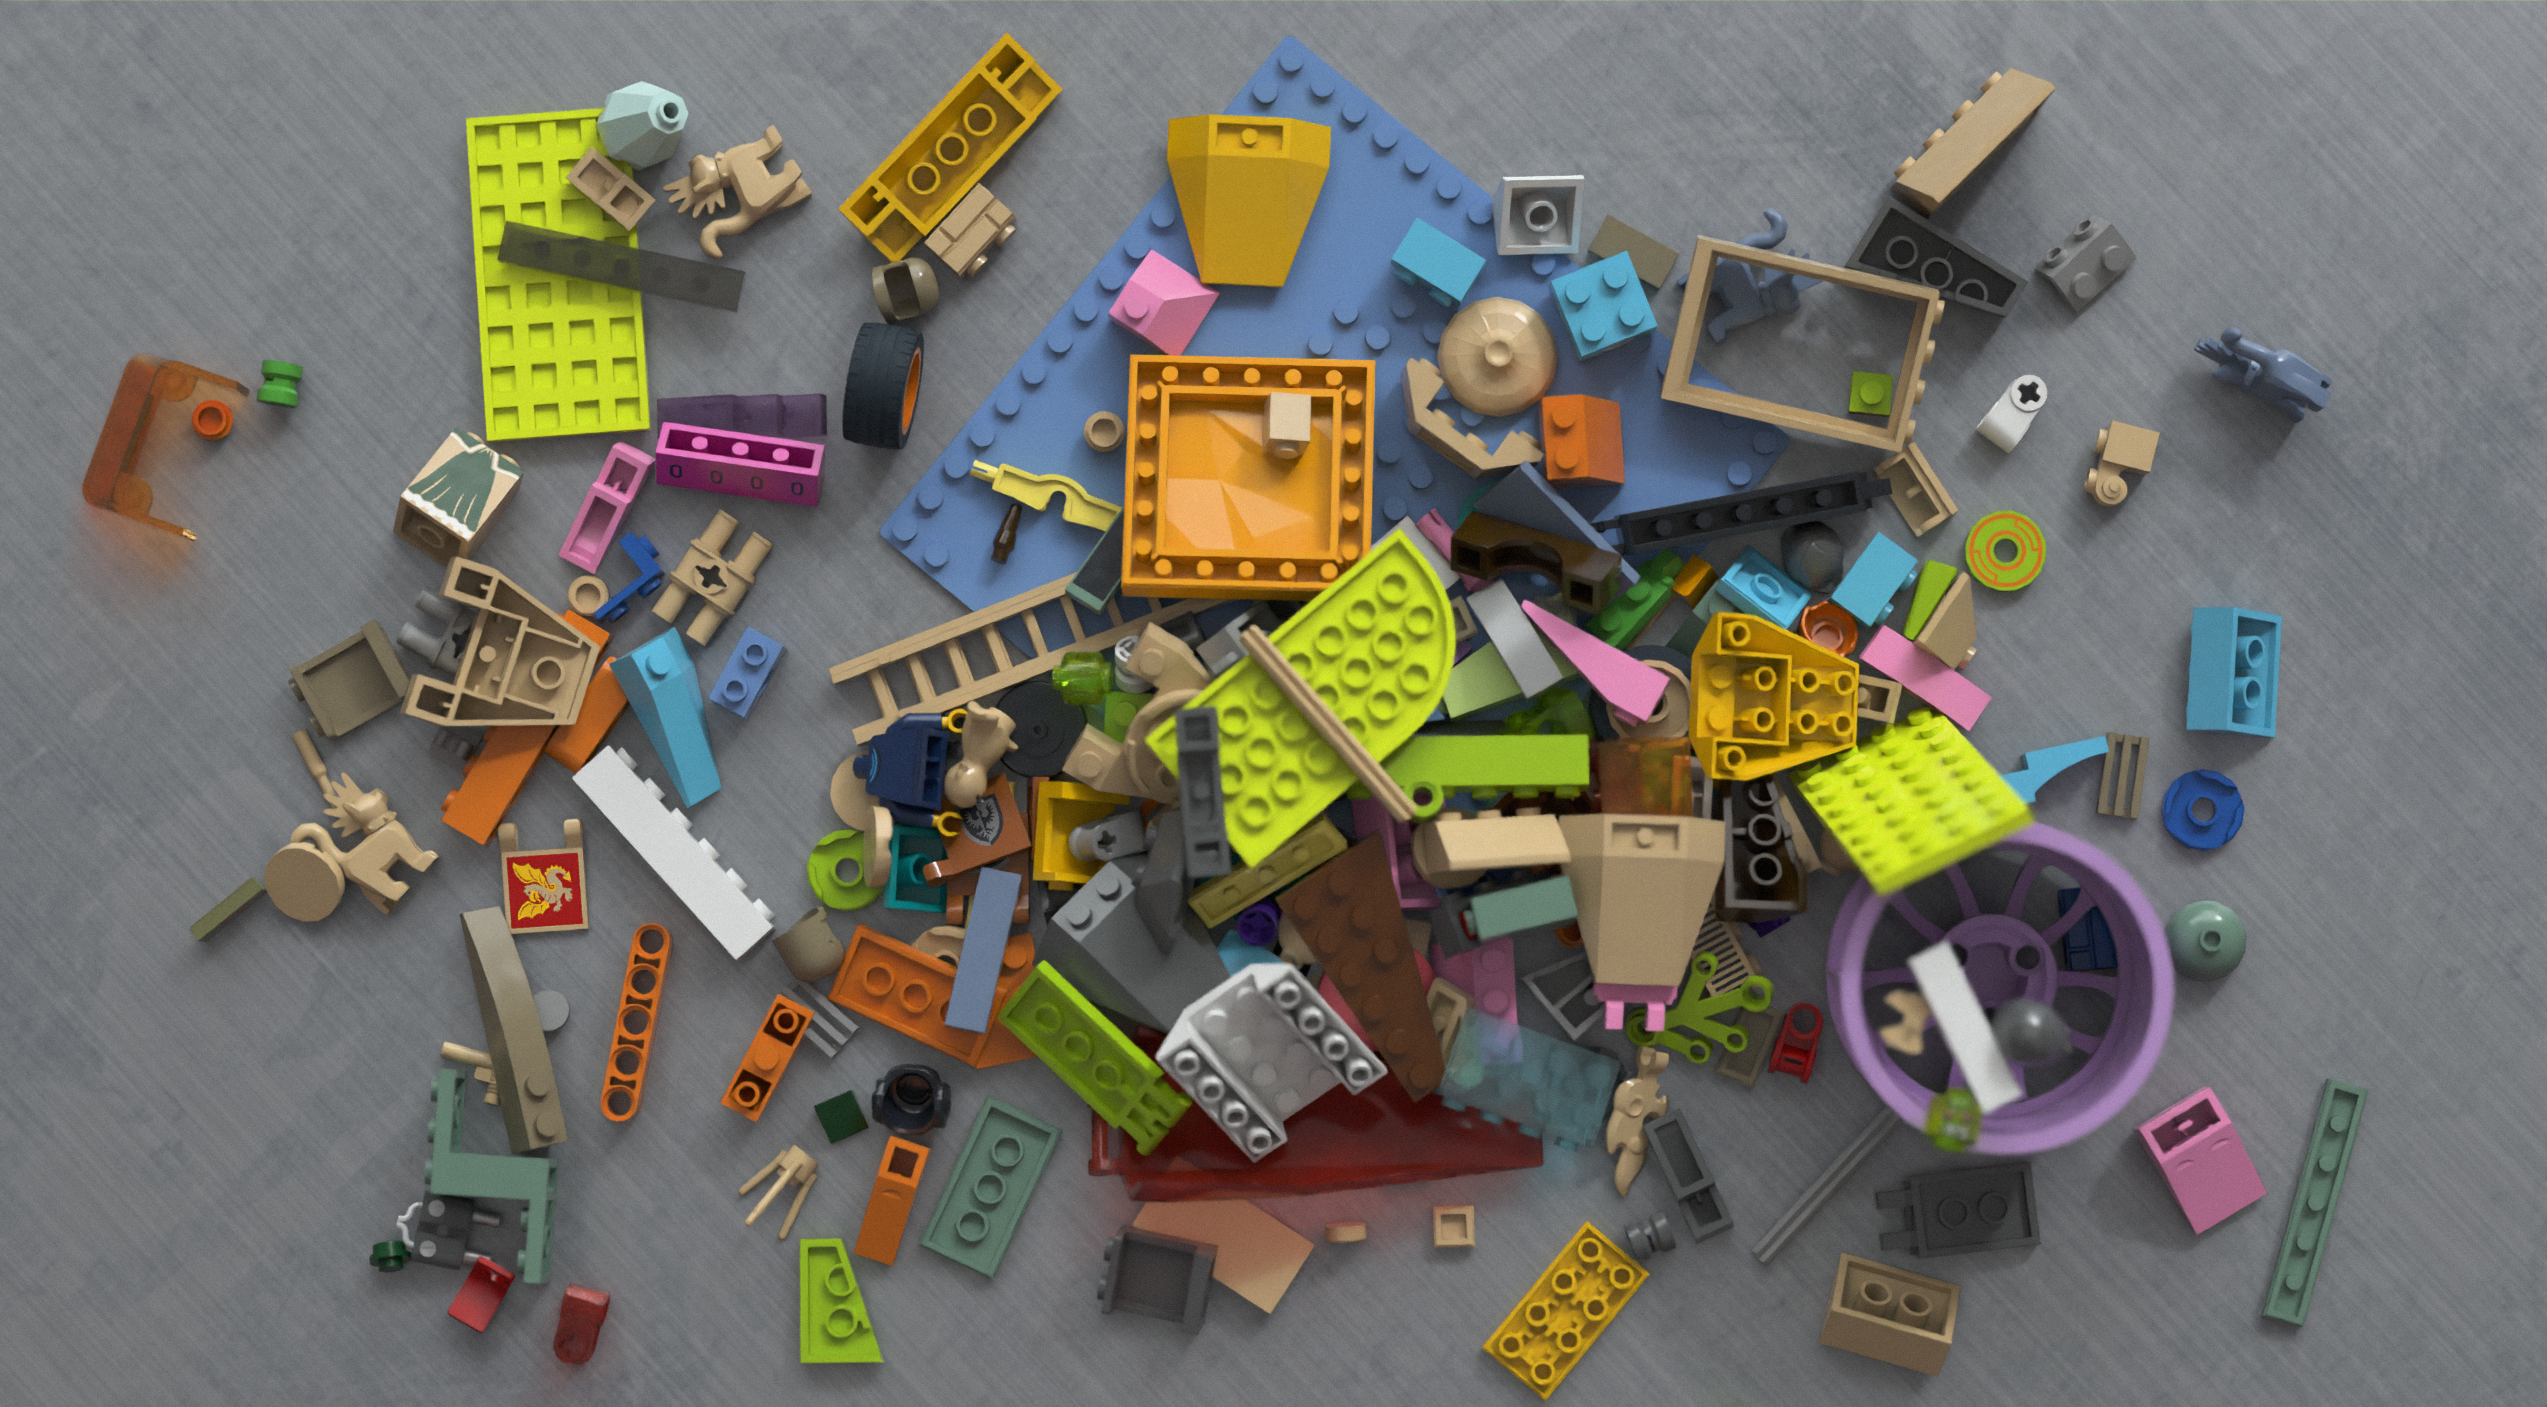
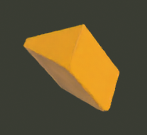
M1693 555L1674 579L1676 583L1671 590L1690 608L1695 609L1719 577L1709 563Z

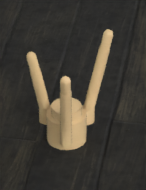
M794 1144L788 1152L782 1149L770 1164L738 1190L739 1195H745L780 1167L776 1173L781 1177L753 1209L752 1213L745 1220V1225L751 1226L788 1182L795 1188L802 1182L778 1234L780 1240H785L810 1187L818 1178L813 1172L819 1164Z

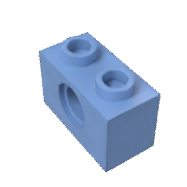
M747 626L708 699L749 721L788 649Z

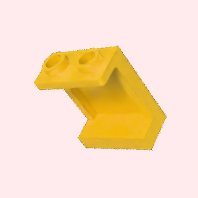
M1063 781L1039 782L1033 880L1049 882V890L1073 891V884L1084 886L1110 860L1079 861L1075 859L1068 845L1070 833L1079 825L1104 818L1107 814L1115 812V805H1129L1130 795L1101 792L1082 783Z

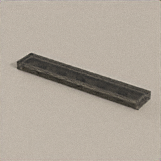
M506 221L497 259L501 263L738 313L746 277L745 271L511 221Z

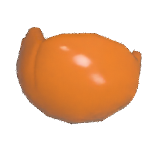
M1826 600L1812 607L1807 606L1801 615L1796 630L1798 636L1843 657L1849 656L1854 651L1859 636L1855 618L1839 606L1831 604Z

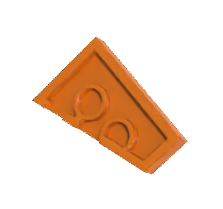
M1031 932L1011 936L1008 939L998 982L999 987L1008 990L1001 1010L1035 969L1032 961L1036 951ZM996 1019L978 1065H976V1070L1038 1056L1002 1022Z

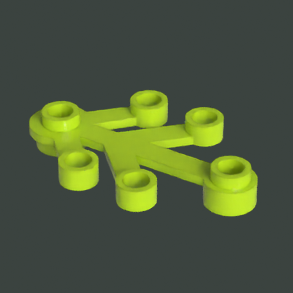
M1703 951L1698 953L1692 962V975L1677 1008L1665 1011L1664 1031H1645L1641 1026L1640 1021H1645V1007H1638L1628 1015L1625 1022V1031L1630 1041L1637 1046L1651 1047L1661 1043L1686 1055L1691 1062L1703 1064L1709 1059L1713 1051L1711 1041L1704 1036H1696L1690 1040L1669 1028L1684 1025L1723 1043L1725 1048L1731 1052H1741L1746 1048L1750 1040L1747 1028L1739 1024L1727 1027L1708 1018V1016L1740 1006L1751 1012L1763 1011L1769 1006L1774 996L1773 985L1767 978L1753 975L1743 982L1741 988L1698 1001L1707 980L1715 974L1719 965L1718 959L1713 953ZM1702 960L1707 961L1711 965V970H1703L1698 962ZM1756 985L1761 987L1764 990L1765 994H1755L1752 991L1751 986ZM1730 1034L1740 1035L1743 1042H1733ZM1693 1046H1702L1706 1054L1699 1055L1695 1053Z

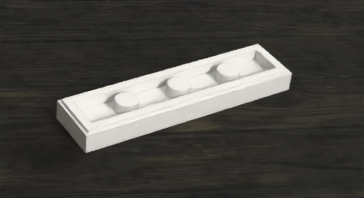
M1942 942L1907 960L1908 966L1981 1114H1986L2022 1095L1948 943Z

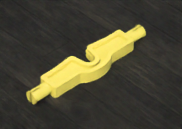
M976 459L973 467L988 473L973 468L970 472V476L992 483V489L995 492L1014 498L1040 512L1046 510L1047 504H1049L1054 493L1062 492L1066 495V503L1062 513V518L1065 521L1095 528L1106 532L1123 508L1088 495L1079 483L1063 475L1045 474L1037 476L1004 463L998 469Z

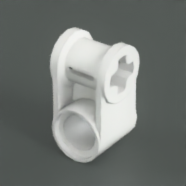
M2024 375L2014 380L1983 417L1976 431L2009 454L2029 428L2030 422L2045 403L2047 398L2045 383L2034 375ZM2031 385L2034 388L2031 395L2036 400L2035 402L2029 400L2023 404L2019 400L2022 393L2017 389L2018 387L2025 388Z

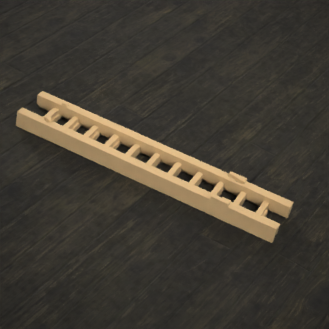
M1075 572L836 665L828 670L835 685L867 674L883 718L852 729L857 745L862 747L869 744L873 736L885 734L887 727L908 713L946 714L952 712L955 709L967 706L970 701H980L1077 663L1075 661L1079 659L1080 661L1085 660L1082 658L1087 655H1081L1082 653H1089L1093 657L1094 654L1115 648L1121 639L1127 636H1141L1149 621L1158 626L1189 611L1198 616L1239 599L1188 598L1162 609L1158 597H1147L1152 613L1124 623L1113 596L1106 607L1114 628L1086 638L1072 600L1065 594L1066 587L1077 573ZM1060 599L1076 642L1049 653L1032 609ZM1021 614L1037 658L1013 667L996 623ZM981 629L997 673L975 681L958 638ZM943 644L959 688L937 696L920 653ZM905 659L921 703L899 711L882 667Z

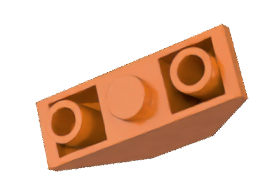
M778 993L720 1103L758 1122L794 1061L815 1012Z

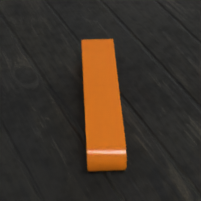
M647 923L640 926L632 940L601 1095L603 1114L615 1122H627L634 1119L642 1107L673 951V936L666 927L656 923ZM657 930L662 934L664 944L658 952L650 954L644 949L643 939L648 932ZM643 971H650L656 979L654 989L647 994L640 993L635 986L637 975ZM635 1011H641L647 1017V1027L640 1034L631 1033L627 1027V1019ZM628 1051L634 1052L639 1058L638 1070L631 1075L624 1074L619 1067L620 1057ZM620 1091L627 1093L631 1099V1108L624 1115L616 1114L611 1108L612 1097Z

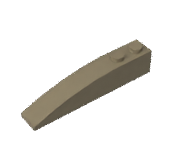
M500 906L461 913L459 915L512 1154L567 1142L568 1138L541 1022L525 971Z

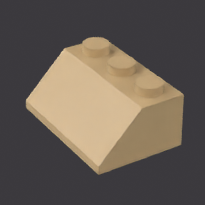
M1540 807L1516 809V817L1501 818V810L1476 812V819L1462 820L1461 813L1437 814V822L1424 825L1428 874L1542 867L1571 861L1569 849L1555 815H1541Z
M1841 1252L1823 1316L1819 1343L1938 1377L1952 1344L1960 1286Z

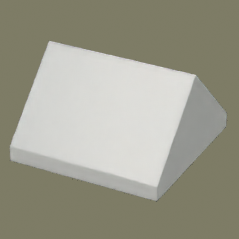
M1583 175L1503 177L1492 196L1498 255L1578 253L1585 181Z

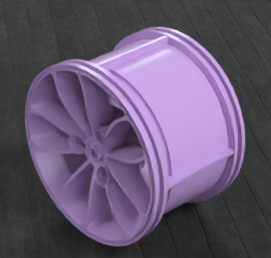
M2035 822L1981 848L2005 849L2029 854L2016 877L2004 915L1995 913L1980 914L1973 893L1956 860L1941 867L1947 873L1956 889L1965 918L1946 932L1929 922L1913 908L1905 897L1902 886L1879 896L1862 873H1860L1843 899L1830 932L1825 963V984L1829 1012L1840 1042L1856 1069L1904 1119L1935 1138L1958 1147L1999 1154L2027 1153L2052 1148L2087 1134L2118 1112L2138 1091L2150 1074L2167 1035L2172 1013L2173 970L2165 935L2154 909L2132 878L2111 858L2092 845L2072 835ZM2054 865L2071 876L2080 885L2081 891L2077 901L2062 918L2041 933H2038L2028 924L2020 921L2026 894L2035 877L2045 867ZM1887 902H1890L1934 946L1942 942H1947L1949 946L1952 944L1963 946L1965 957L1959 964V967L1980 1010L1986 1007H1995L1999 1012V1009L2005 1006V1003L2015 999L2035 1001L2051 1007L2056 988L2063 986L2092 987L2104 991L2113 997L2115 1001L2114 1010L2103 1035L2088 1036L2067 1026V1029L2071 1032L2069 1043L2086 1051L2090 1057L2066 1080L2050 1090L2031 1098L2027 1097L2025 1091L2023 1065H2019L2007 1057L2009 1069L2022 1095L1986 1114H1981L1977 1104L1969 1103V1112L1963 1091L1964 1078L1954 1057L1947 1074L1944 1096L1923 1087L1906 1075L1885 1052L1892 1045L1886 1043L1880 1031L1873 1030L1863 997L1868 989L1889 982L1917 983L1910 968L1862 971L1863 957L1868 938ZM2097 905L2108 925L2114 942L2118 976L2112 978L2079 971H2057L2056 963L2049 947L2063 936L2091 907ZM2023 946H2032L2037 954L2034 964L2027 968L2019 967L2015 960L2017 951ZM1933 1014L1925 1018L1926 1022L1923 1031L1937 1024ZM1937 1102H1939V1108L1943 1110L1937 1109ZM1946 1103H1956L1959 1104V1107L1953 1105H1948L1944 1107V1105ZM1946 1110H1954L1955 1115L1952 1120L1945 1121L1942 1119V1114ZM1963 1113H1968L1971 1116L1972 1124L1970 1126L1963 1124ZM1948 1123L1954 1124L1956 1127H1966L1969 1129L1968 1139L1965 1141L1956 1135L1951 1138V1134L1946 1136L1942 1132V1127Z

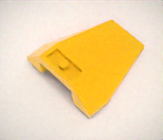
M1207 114L1169 119L1167 163L1202 284L1284 287L1329 170L1331 127L1293 118Z
M1714 612L1692 654L1689 740L1707 778L1750 780L1855 747L1859 664L1756 615Z

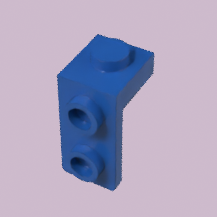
M630 532L618 541L643 574L592 614L599 623L602 624L606 620L610 624L616 622L630 610L627 604L639 594L642 598H645L662 585L659 578L665 575V572L654 560L660 553L645 535L638 539Z

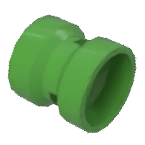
M263 360L261 374L265 377L263 386L258 389L256 401L268 405L297 408L299 395L296 392V383L302 379L304 367L292 363Z

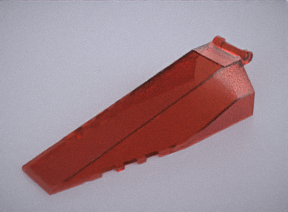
M1138 1027L1130 1041L1164 1072L1161 1079L1177 1094L1180 1092L1188 1094L1157 1061L1156 1055L1168 1035L1153 1028ZM1373 1051L1372 1053L1386 1067L1387 1074L1356 1095H1353L1340 1082L1284 1120L1283 1125L1287 1141L1255 1163L1192 1097L1190 1107L1175 1125L1169 1128V1132L1150 1155L1145 1156L1141 1154L1136 1147L1138 1142L1120 1126L1119 1158H1108V1122L1087 1103V1107L1091 1108L1092 1159L1088 1160V1174L1097 1177L1120 1175L1130 1201L1180 1203L1302 1197L1536 1168L1543 1165L1540 1085L1487 1074H1477L1475 1088L1466 1090L1449 1079L1414 1103L1381 1053Z

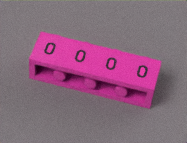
M663 422L655 452L656 484L818 507L825 477V445Z

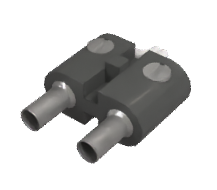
M425 1190L423 1202L412 1204L406 1215L398 1216L396 1227L400 1228L403 1232L404 1244L412 1248L410 1261L459 1271L462 1263L475 1265L479 1256H483L491 1261L492 1254L464 1247L467 1231L471 1222L498 1228L501 1213L475 1209L473 1207V1199L448 1194H433ZM421 1208L415 1240L411 1242L409 1240V1230L402 1222L408 1221L414 1211Z

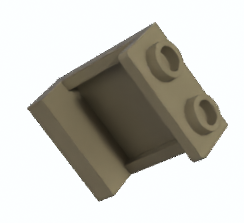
M375 619L361 626L360 629L362 631L302 665L295 664L289 668L294 677L288 680L289 685L300 702L305 699L313 711L308 718L319 737L326 735L329 740L335 742L404 702L411 676L381 623Z

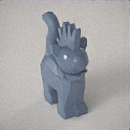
M1766 209L1763 213L1769 221L1771 229L1767 233H1751L1736 244L1763 250L1774 248L1786 236L1788 225L1783 214L1774 209ZM1791 249L1788 255L1794 257L1795 250ZM1805 253L1801 258L1808 260L1810 254ZM1718 257L1709 296L1718 294L1726 309L1707 326L1708 333L1716 346L1719 347L1727 341V333L1735 328L1755 323L1765 315L1773 318L1774 314H1776L1775 311L1793 314L1801 306L1799 292L1823 281L1763 267L1766 281H1759V284H1757L1747 263ZM1688 273L1677 280L1683 293Z
M2235 327L2226 328L2221 335L2219 343L2211 338H2207L2206 341L2200 339L2194 347V351L2220 364L2212 372L2214 378L2225 381L2229 385H2241L2240 388H2242L2243 392L2251 390L2257 398L2286 411L2289 419L2295 423L2303 420L2305 416L2304 409L2307 403L2310 410L2318 412L2325 408L2331 392L2326 390L2332 382L2327 375L2322 374L2302 358L2288 350L2279 349L2273 352L2257 343L2244 340L2240 329Z

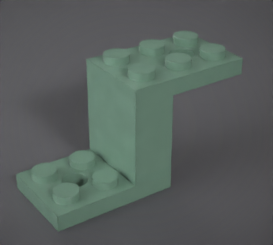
M439 1069V1077H433L431 1082L430 1097L431 1101L437 1102L436 1118H430L428 1123L427 1139L428 1143H434L433 1160L427 1159L425 1164V1184L431 1185L430 1193L529 1200V1207H523L521 1213V1232H527L526 1248L519 1250L518 1274H524L523 1283L543 1284L550 1282L559 1159L461 1153L467 1071Z

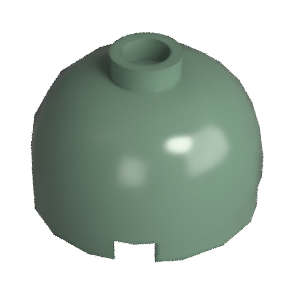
M2199 900L2183 905L2171 915L2164 929L2172 967L2179 974L2192 981L2211 982L2226 977L2239 966L2246 951L2247 935L2242 921L2231 908L2217 901Z

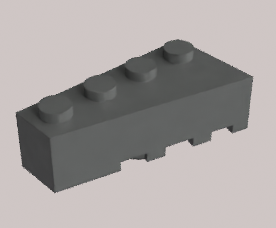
M1890 196L1886 199L1845 265L1847 269L1937 289L1940 293L1939 298L2003 318L2007 317L2028 283L2027 280Z

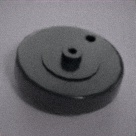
M1049 681L1026 682L1008 691L995 708L1005 713L1016 724V728L1009 736V739L1018 746V749L1014 753L1006 750L1000 760L1011 771L1027 778H1052L1063 774L1062 768L1067 755L1086 724H1089L1086 711L1079 699L1067 688Z

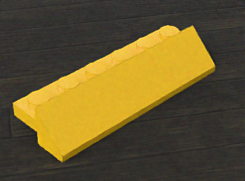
M1006 32L844 201L838 210L861 236L865 237L891 263L901 260L1037 120L1036 117L1063 89Z

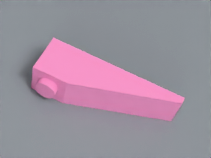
M1524 599L1521 609L1527 619L1604 702L1616 710L1613 716L1631 727H1635L1637 722L1646 726L1669 686L1670 678Z

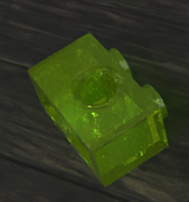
M1558 687L1540 695L1537 699L1539 703L1527 711L1525 709L1518 710L1509 715L1503 721L1505 725L1495 731L1498 736L1539 735L1540 724L1544 720L1549 719L1551 722V732L1549 735H1588V740L1596 736L1593 723L1576 692L1564 688L1559 689Z

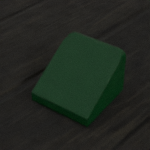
M853 1090L814 1106L831 1144L869 1128Z

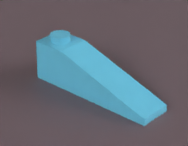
M673 627L611 662L609 666L688 808L721 789V783L695 664L676 628Z

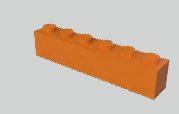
M568 609L564 616L560 613L558 616L600 646L592 676L615 637ZM560 725L489 726L483 738L488 743L480 756L474 754L469 759L462 772V775L467 778L459 791L453 789L446 797L441 807V810L445 812L441 821L478 843L489 847L498 832L499 825L505 821L543 758L548 742Z

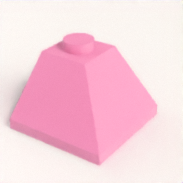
M1151 249L1110 309L1108 319L1165 355L1181 356L1217 300L1220 292L1208 284H1202L1200 279Z

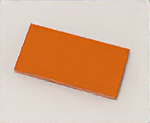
M861 923L856 927L827 999L975 1067L978 1065L1008 990L997 986L986 1036L946 1028L944 1024L958 967Z

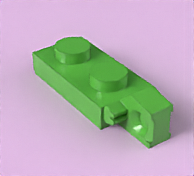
M1665 548L1652 562L1647 560L1636 570L1641 576L1637 583L1608 604L1600 615L1596 614L1587 623L1586 627L1604 643L1622 651L1673 595L1670 592L1676 583L1673 578L1682 570L1685 563L1669 548Z

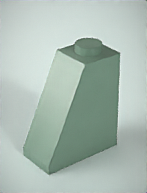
M1568 875L1471 898L1469 902L1470 910L1464 911L1469 935L1477 934L1479 944L1572 927L1578 917Z

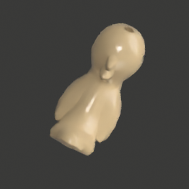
M970 701L967 705L968 714L962 728L963 759L951 767L944 777L946 797L952 804L962 808L972 807L980 802L985 794L987 774L990 767L1003 756L1006 750L1014 753L1018 749V746L1009 739V736L1016 728L1014 721L1002 711L992 707L988 710L981 708L974 701Z

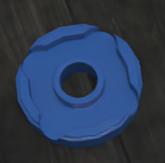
M2200 769L2184 773L2170 784L2163 795L2161 815L2165 829L2174 841L2187 849L2206 851L2220 848L2232 840L2242 826L2245 809L2241 795L2237 790L2238 788L2232 780L2217 771ZM2197 799H2206L2213 805V816L2207 822L2198 821L2192 814V805Z

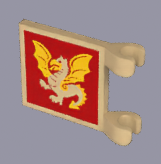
M579 818L564 821L566 848L518 851V826L516 823L499 825L498 836L502 861L505 917L510 933L589 929L583 821Z

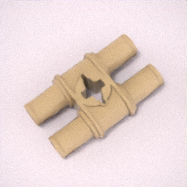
M720 509L700 539L695 537L694 540L690 541L691 546L676 569L669 572L670 576L668 578L671 582L651 610L672 624L691 594L696 596L698 593L703 596L702 601L705 604L685 633L703 646L707 645L725 617L730 618L731 615L734 616L735 612L733 610L750 585H755L756 577L753 575L773 546L772 543L753 532L733 562L729 560L727 563L722 560L720 551L739 522ZM701 568L709 572L715 571L716 568L721 569L718 576L727 586L724 588L721 585L711 584L709 588L704 587L706 579L698 569Z

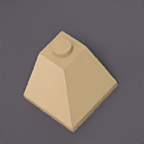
M1965 572L1960 573L1953 579L1922 630L1912 641V643L1953 670L1957 666L1964 669L1977 650L1971 646L1977 634L1970 576Z

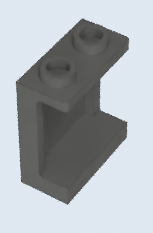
M1122 1225L1114 1237H1108L1105 1247L1104 1260L1110 1261L1108 1276L1102 1275L1098 1288L1097 1299L1103 1300L1101 1313L1110 1315L1114 1309L1182 1323L1181 1332L1198 1335L1205 1324L1218 1245Z

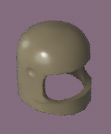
M911 257L873 267L872 269L875 300L882 316L889 325L927 314L935 309L938 304V281L932 267L925 260Z
M822 906L815 907L807 912L789 930L772 941L793 976L803 982H815L829 976L836 971L844 960V945L830 930L826 921L828 914Z

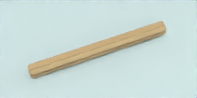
M1253 625L1242 633L1239 637V642L1392 816L1399 823H1404L1411 818L1417 811L1416 806L1262 631Z

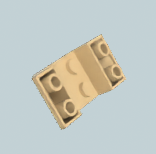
M1412 357L1410 358L1400 375L1409 432L1475 480L1508 475L1525 460L1533 468L1536 467L1545 454L1538 450L1541 444L1526 432L1521 431L1519 434H1516L1511 430L1494 455L1491 456L1486 452L1488 446L1481 439L1471 433H1468L1465 437L1452 428L1455 422L1448 415L1438 409H1435L1433 413L1426 409L1445 381L1438 377L1441 371L1429 361L1421 358L1417 362Z

